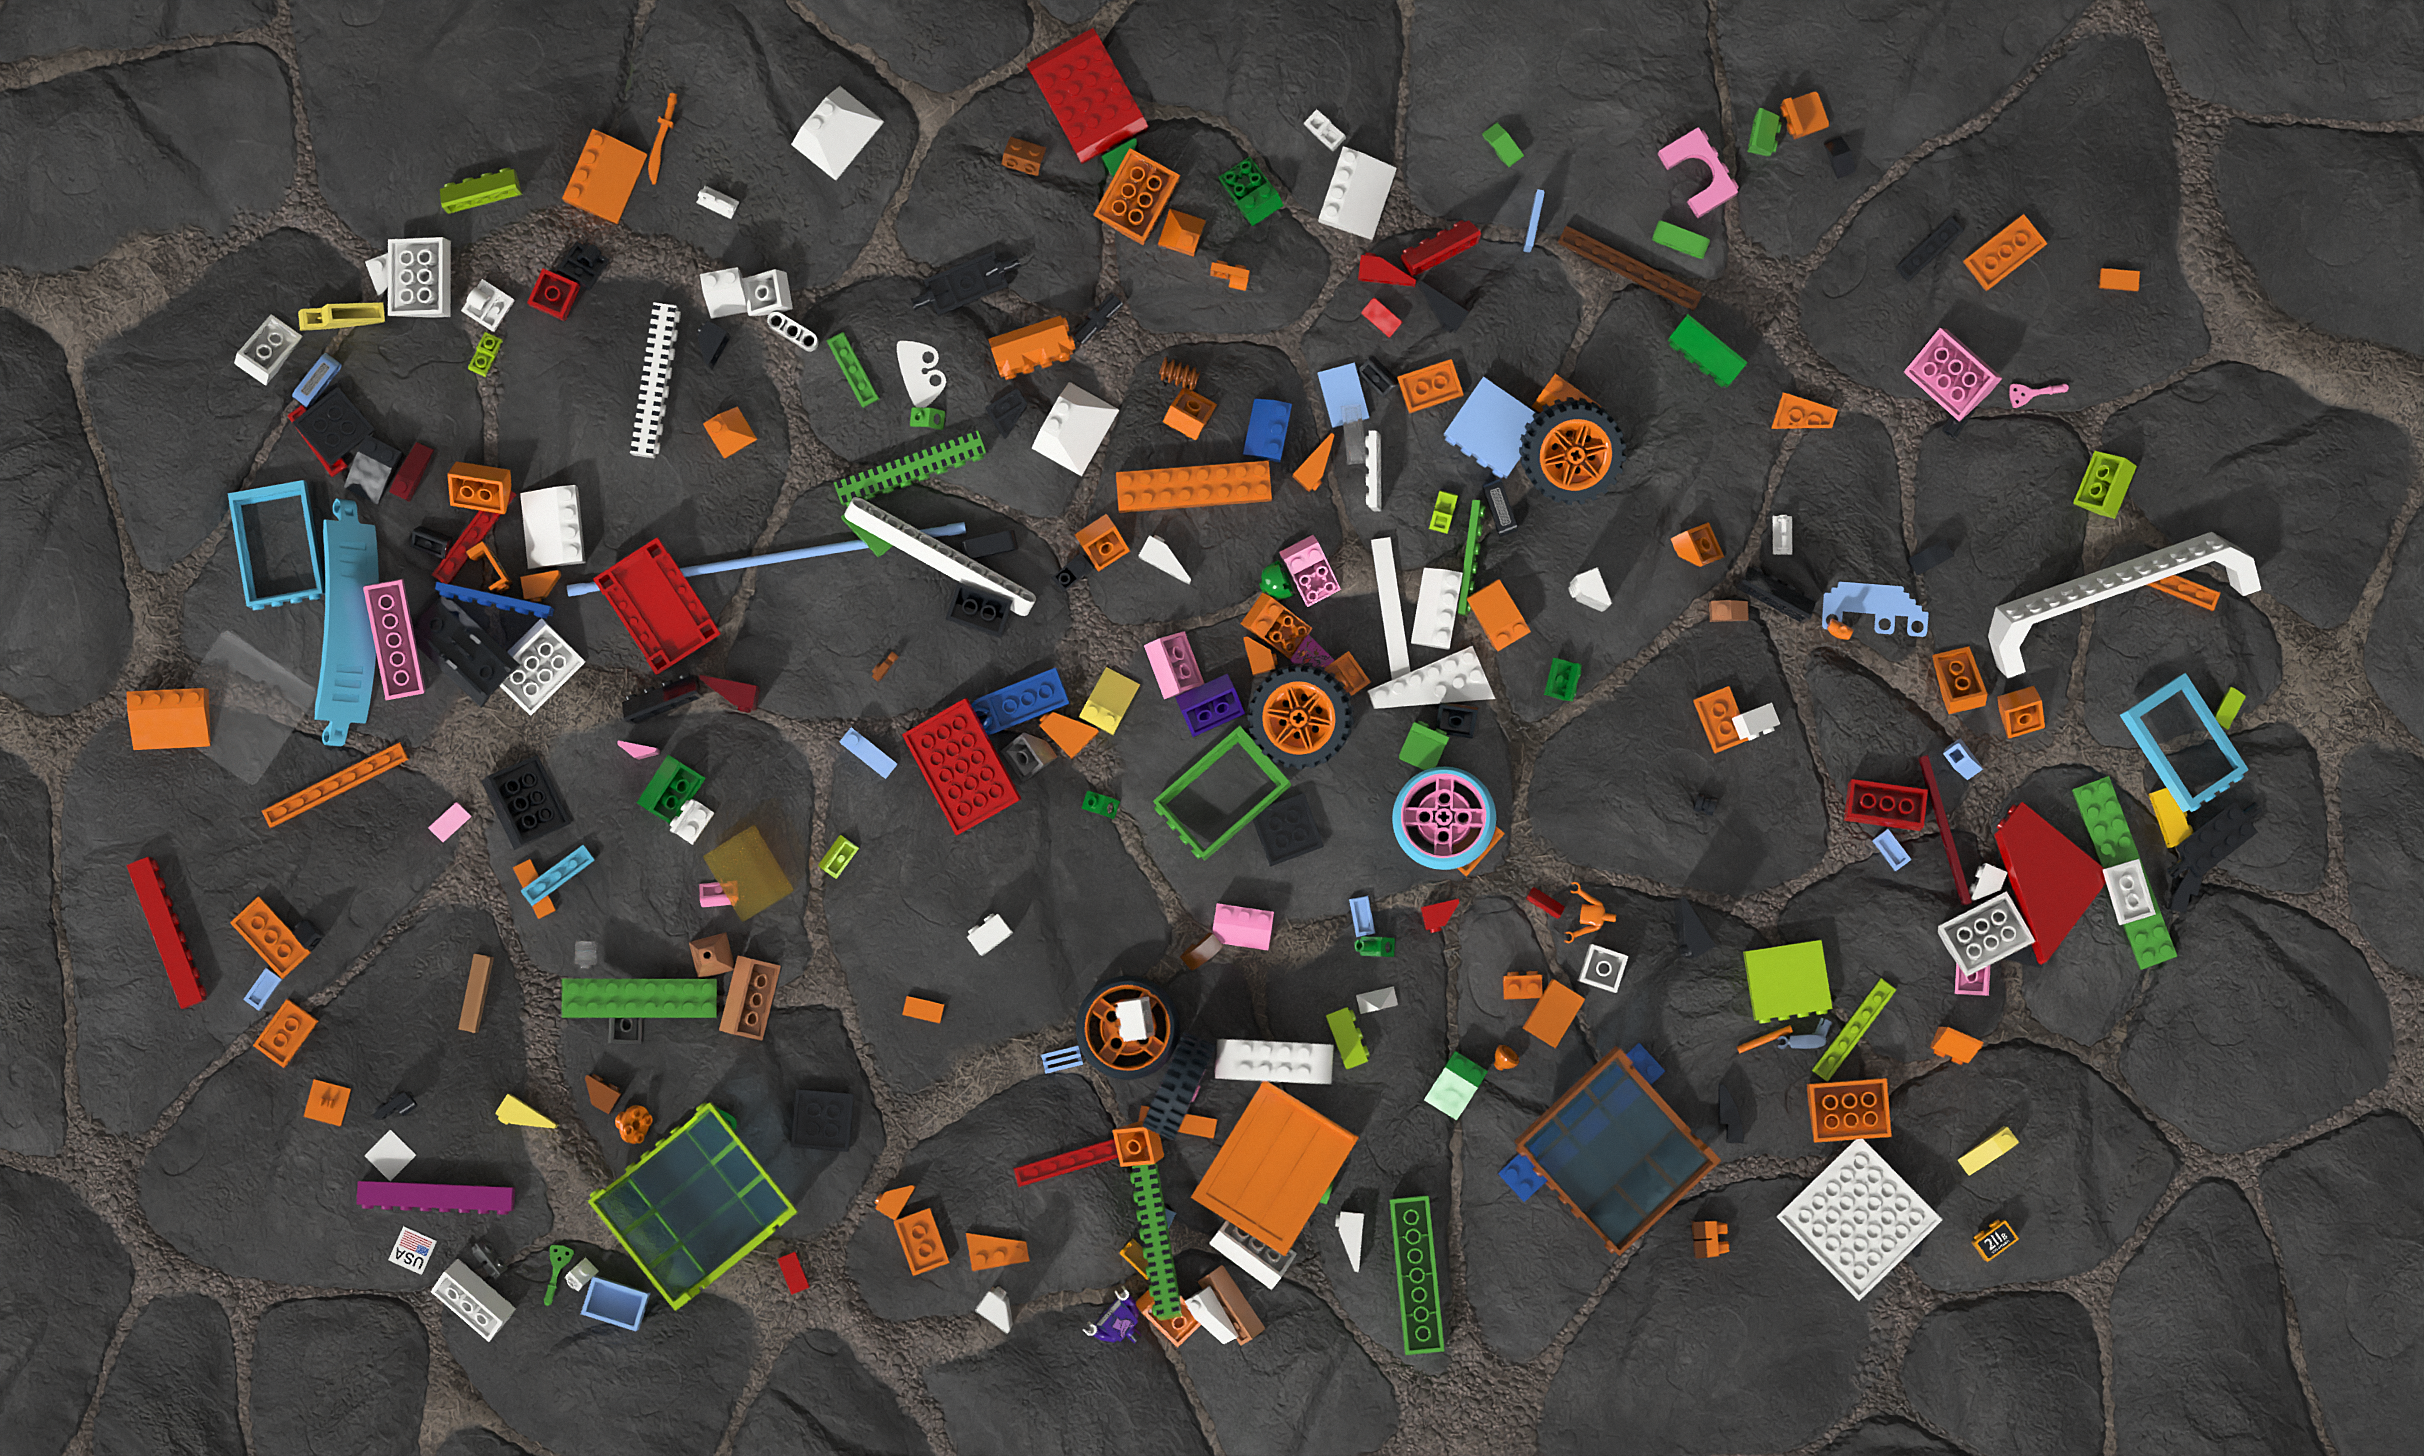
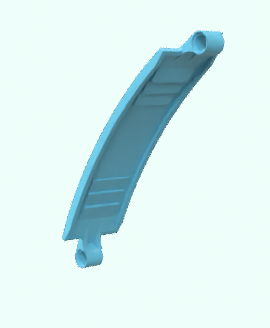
M336 498L333 503V513L339 521L324 520L325 623L321 670L315 704V720L330 721L322 733L324 745L343 746L346 742L349 724L366 723L373 686L376 649L363 587L379 583L375 525L359 523L355 501Z

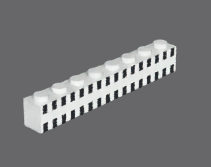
M653 303L630 453L634 456L655 458L656 454H659L660 451L658 437L662 435L663 424H661V418L666 413L664 398H668L669 386L666 385L667 379H671L672 368L669 366L670 360H674L675 349H672L673 341H677L678 330H675L676 322H680L681 311H678V307L675 305Z

